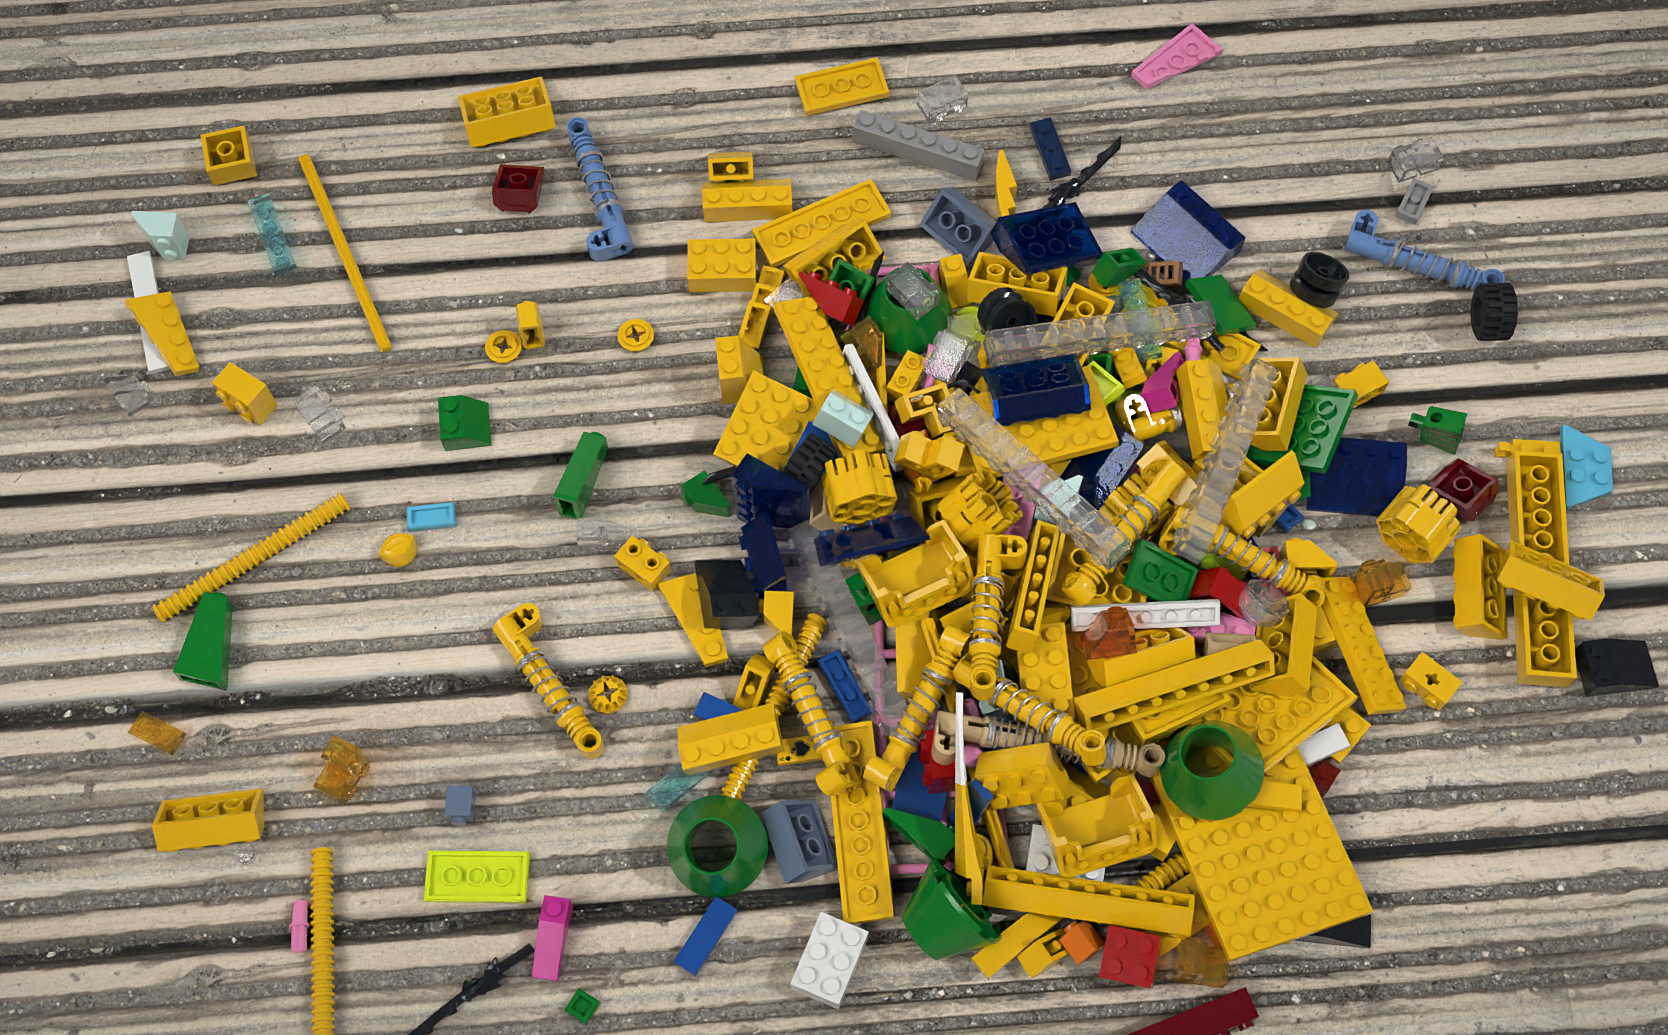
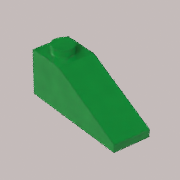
M887 807L883 810L885 820L930 860L934 857H939L946 861L954 852L955 828L951 825L945 826L939 821Z

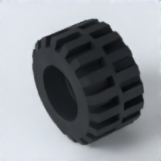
M1480 283L1477 285L1472 297L1470 311L1472 330L1477 340L1507 341L1513 336L1518 319V302L1515 290L1510 283Z
M814 433L807 435L779 474L777 482L799 498L805 497L824 472L825 463L832 460L835 456L836 449Z

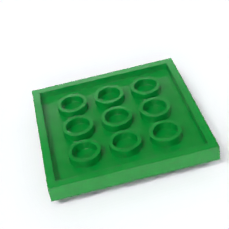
M1305 384L1288 450L1264 451L1243 441L1239 451L1254 464L1271 466L1292 450L1296 454L1300 470L1326 473L1358 398L1356 390Z

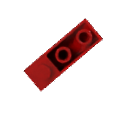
M799 271L798 275L824 314L841 322L854 325L864 302L863 299L857 297L858 292L847 287L844 290L839 289V283L830 279L824 282L821 280L822 275L813 271H809L808 274Z

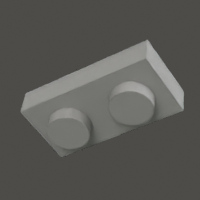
M1413 178L1395 216L1416 225L1434 186Z

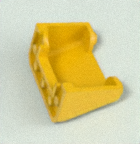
M945 520L928 527L924 533L926 543L882 563L878 555L869 554L855 560L857 568L887 626H899L953 601L973 589L974 576L969 557Z
M1134 774L1115 779L1110 786V795L1063 809L1060 800L1036 803L1043 829L1061 876L1066 878L1075 877L1149 854L1155 850L1158 843L1155 816Z

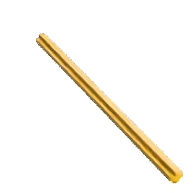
M304 154L299 156L300 165L378 347L383 353L390 351L392 345L310 155Z
M927 618L921 621V626L932 660L935 661L936 659L933 657L934 655L938 656L937 649L941 650V647H939L940 637L934 619ZM953 680L951 686L945 685L942 686V689L946 692L944 697L949 712L956 713V693L958 692ZM976 768L968 769L972 781L976 779L974 776ZM989 804L983 813V818L999 867L1015 869L997 812Z

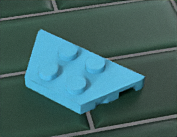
M1562 425L1560 427V446L1563 458L1566 510H1569L1578 504H1585L1591 502L1594 498H1601L1611 494L1613 491L1611 448L1568 425Z

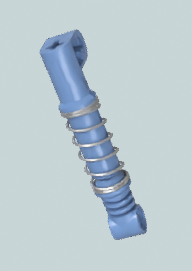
M574 117L567 123L569 142L576 154L575 162L578 171L584 175L582 181L587 183L585 190L591 194L589 200L595 204L593 207L595 216L598 221L602 222L604 228L590 233L586 242L591 259L601 262L629 253L634 248V244L622 215L624 211L623 206L618 201V194L614 191L615 186L613 182L610 181L611 175L607 172V165L603 162V155L596 148L592 139L588 122L582 117Z
M1361 210L1358 212L1344 248L1346 251L1381 261L1384 266L1389 268L1393 265L1399 267L1400 271L1404 269L1411 271L1412 275L1415 273L1422 274L1424 279L1427 277L1434 278L1436 283L1440 280L1443 281L1445 278L1447 286L1453 288L1465 285L1464 288L1468 289L1470 287V290L1473 291L1480 283H1505L1504 274L1497 269L1483 270L1481 273V269H1477V271H1475V267L1469 269L1470 266L1460 259L1452 264V257L1450 259L1443 258L1440 253L1438 255L1429 253L1428 249L1424 252L1418 250L1417 246L1412 248L1405 246V242L1400 244V240H1386L1374 236L1378 217L1371 210ZM1362 226L1366 227L1365 232L1360 231Z

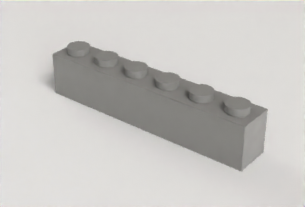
M860 110L853 125V142L960 177L976 181L983 165L985 149Z

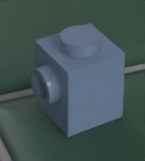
M447 786L445 817L447 820L457 826H464L467 822H474L476 791L473 786Z

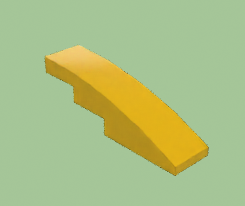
M1000 150L995 177V203L998 222L1003 226L1001 231L1004 241L1013 239L1015 227L1012 219L1015 216L1016 205L1013 198L1016 197L1017 184L1003 150Z
M763 265L751 301L748 302L739 336L754 349L759 350L774 311L773 306L777 302L785 277V270Z
M1027 912L1001 933L1002 939L998 943L984 947L971 958V961L989 980L1001 968L1008 965L1031 944L1051 930L1064 917Z

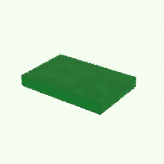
M1222 275L1188 279L1185 283L1219 335L1252 331L1257 326Z
M1140 539L1136 542L1122 585L1154 602L1189 600L1199 569Z

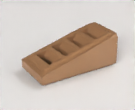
M1180 261L1149 262L1142 267L1143 270L1148 269V274L1151 277L1152 270L1156 269L1155 280L1162 286H1182L1183 263ZM1161 269H1164V279H1160ZM1169 269H1173L1172 279H1169Z

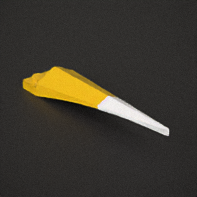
M956 693L955 873L968 878L967 896H971V904L982 905L985 889V867L974 827L968 792L964 755L963 693Z

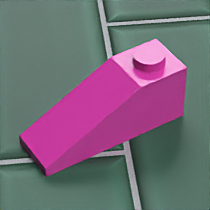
M1180 352L1174 353L1144 384L1140 396L1144 399L1150 413L1177 406L1180 390L1176 370L1184 363Z
M544 895L539 918L532 978L558 982L573 910V904L570 899Z

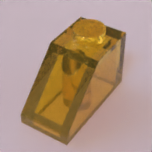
M869 315L858 321L840 336L846 345L853 343L867 373L882 365L883 342L882 332Z

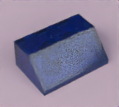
M766 511L742 526V536L738 537L741 551L746 550L747 553L744 562L747 572L752 571L753 579H750L755 593L758 594L759 601L764 599L765 591L787 592L785 570L769 512Z

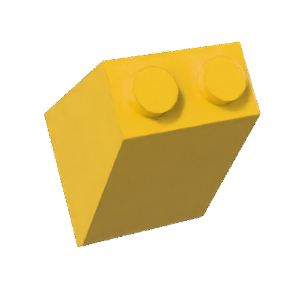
M740 336L715 338L722 404L738 403L753 370L765 376L763 356Z

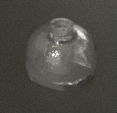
M1252 579L1243 588L1239 597V607L1244 620L1252 626L1271 627L1278 624L1290 611V609H1287L1289 606L1288 600L1274 586L1271 585L1267 588L1262 585L1264 581Z

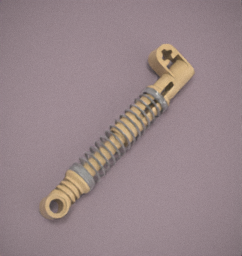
M938 710L931 753L934 761L938 764L948 765L955 760L956 713ZM963 715L964 741L978 743L980 747L993 748V750L996 747H1000L1001 750L1049 742L1047 738L1048 733L1038 735L1035 728H1026L1025 725H1020V721L1014 724L1012 720L1009 723L1004 722L1003 718L1001 721H997V718L993 716L979 718ZM1107 736L1105 740L1106 759L1097 767L1100 768L1102 766L1103 769L1108 770L1120 768L1121 765L1123 769L1128 767L1129 770H1133L1135 767V771L1142 776L1152 777L1159 772L1163 765L1165 752L1159 745L1154 743L1144 746L1139 745L1137 748V745L1133 744L1131 747L1128 743L1124 746V743L1120 742L1118 738H1109ZM945 738H950L947 750H945L943 745ZM1051 743L1057 756L1058 753L1061 754L1060 760L1064 754L1066 763L1072 756L1074 764L1078 762L1079 758L1082 765L1085 764L1081 760L1080 755L1076 754L1075 751H1071L1064 745ZM1146 758H1151L1155 763L1148 762Z

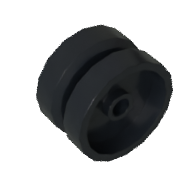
M1308 252L1303 256L1298 269L1292 276L1290 288L1297 297L1308 304L1323 308L1331 307L1337 301L1340 290L1347 283L1349 272L1340 261L1330 255L1321 252Z
M998 288L990 292L982 300L978 308L977 318L979 325L1001 346L1015 347L1024 343L1036 328L1037 313L1035 308L1012 288Z

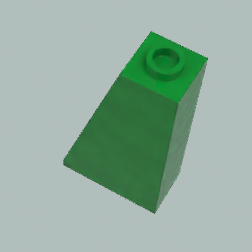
M583 432L553 495L559 515L582 521L608 450L607 439L598 432Z
M213 591L212 594L203 592L173 673L179 680L226 691L228 687L233 605L228 600L227 595L217 591Z

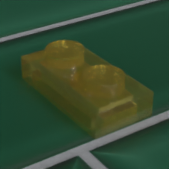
M141 711L128 731L131 735L172 756L186 736L183 731L144 711Z

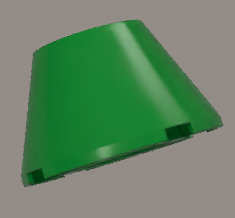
M913 266L899 267L876 283V286L873 288L868 301V310L863 318L865 321L864 326L867 329L869 338L876 332L884 333V348L898 352V355H905L908 350L916 354H922L927 352L928 343L938 345L946 337L952 323L951 302L945 291L924 270ZM909 295L919 298L924 304L917 308L905 309L896 306L891 300L899 296Z
M1214 720L1194 723L1178 732L1164 750L1165 760L1160 768L1164 790L1169 799L1181 811L1192 817L1210 821L1231 818L1241 813L1244 808L1254 801L1261 790L1264 780V763L1261 752L1255 741L1245 731L1233 724ZM1215 746L1223 748L1234 757L1231 766L1224 773L1216 777H1199L1187 769L1191 756L1196 751L1205 747Z
M726 795L705 796L688 804L674 819L667 838L668 860L676 877L691 891L707 897H727L747 888L761 873L768 854L767 833L759 816L743 801ZM716 820L729 826L737 841V851L733 861L725 869L718 872L702 867L693 853V839L696 832L704 824Z
M934 857L928 864L902 914L903 923L912 938L926 954L935 960L998 943L1002 939L1001 931L998 925L992 926L989 918L993 915L987 906H983V902L982 905L971 904V896H967V881L961 875L955 873L954 868L949 871L943 866L946 861L939 857Z

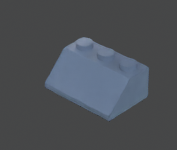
M954 187L942 188L919 226L955 255L961 254L963 261L968 265L976 260L979 252H984L993 243L1003 227Z
M815 799L779 801L761 813L785 884L804 882L838 870L837 859Z

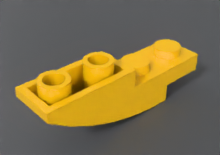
M1121 320L1107 323L1103 327L1101 334L1109 353H1112L1113 362L1125 389L1147 381Z

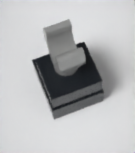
M966 361L959 370L955 382H964L975 386L980 377H983L985 371ZM954 386L955 389L951 396L959 399L966 390L971 392L972 389L967 386Z

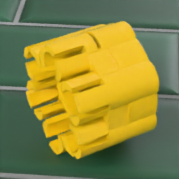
M865 450L854 451L857 468L852 453L846 456L847 465L844 458L835 459L836 467H834L832 460L825 463L826 471L821 476L832 522L860 525L892 513L897 501V495L886 454L882 453L880 458L879 453L870 455Z
M980 468L976 473L968 475L937 504L943 520H945L955 537L975 552H978L979 537L987 534L1002 535L1023 516L1021 510L1014 513L1020 507L1016 502L1012 501L1014 496L1011 488L999 480L996 482L995 477L991 473L984 478V475L988 472L985 468Z
M1137 473L1131 476L1132 480L1128 478L1122 486L1114 490L1108 496L1104 503L1105 505L1098 510L1100 514L1094 515L1093 520L1107 533L1112 529L1110 525L1115 526L1119 521V515H1123L1128 510L1127 505H1132V498L1136 493H1141L1148 485ZM1168 501L1161 507V513L1157 516L1156 520L1148 523V530L1140 533V539L1145 541L1151 539L1175 509ZM1134 541L1131 545L1135 546L1137 541Z
M1424 484L1418 486L1417 489L1411 486L1407 487V485L1404 486L1376 519L1382 541L1413 564L1433 563L1462 528L1459 525L1458 519L1455 518L1457 508L1452 503L1449 504L1442 514H1439L1448 503V500L1440 498L1432 509L1430 508L1438 498V494L1435 491H1431L1424 501L1421 500L1431 488Z

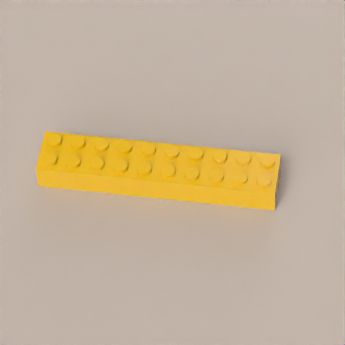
M1514 450L1506 462L1510 541H1515L1569 565L1562 454ZM1514 588L1513 603L1518 684L1567 688L1577 678L1573 616L1562 608L1557 610L1548 606L1541 599H1530L1522 591Z

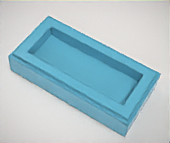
M454 502L407 507V529L409 532L456 527Z

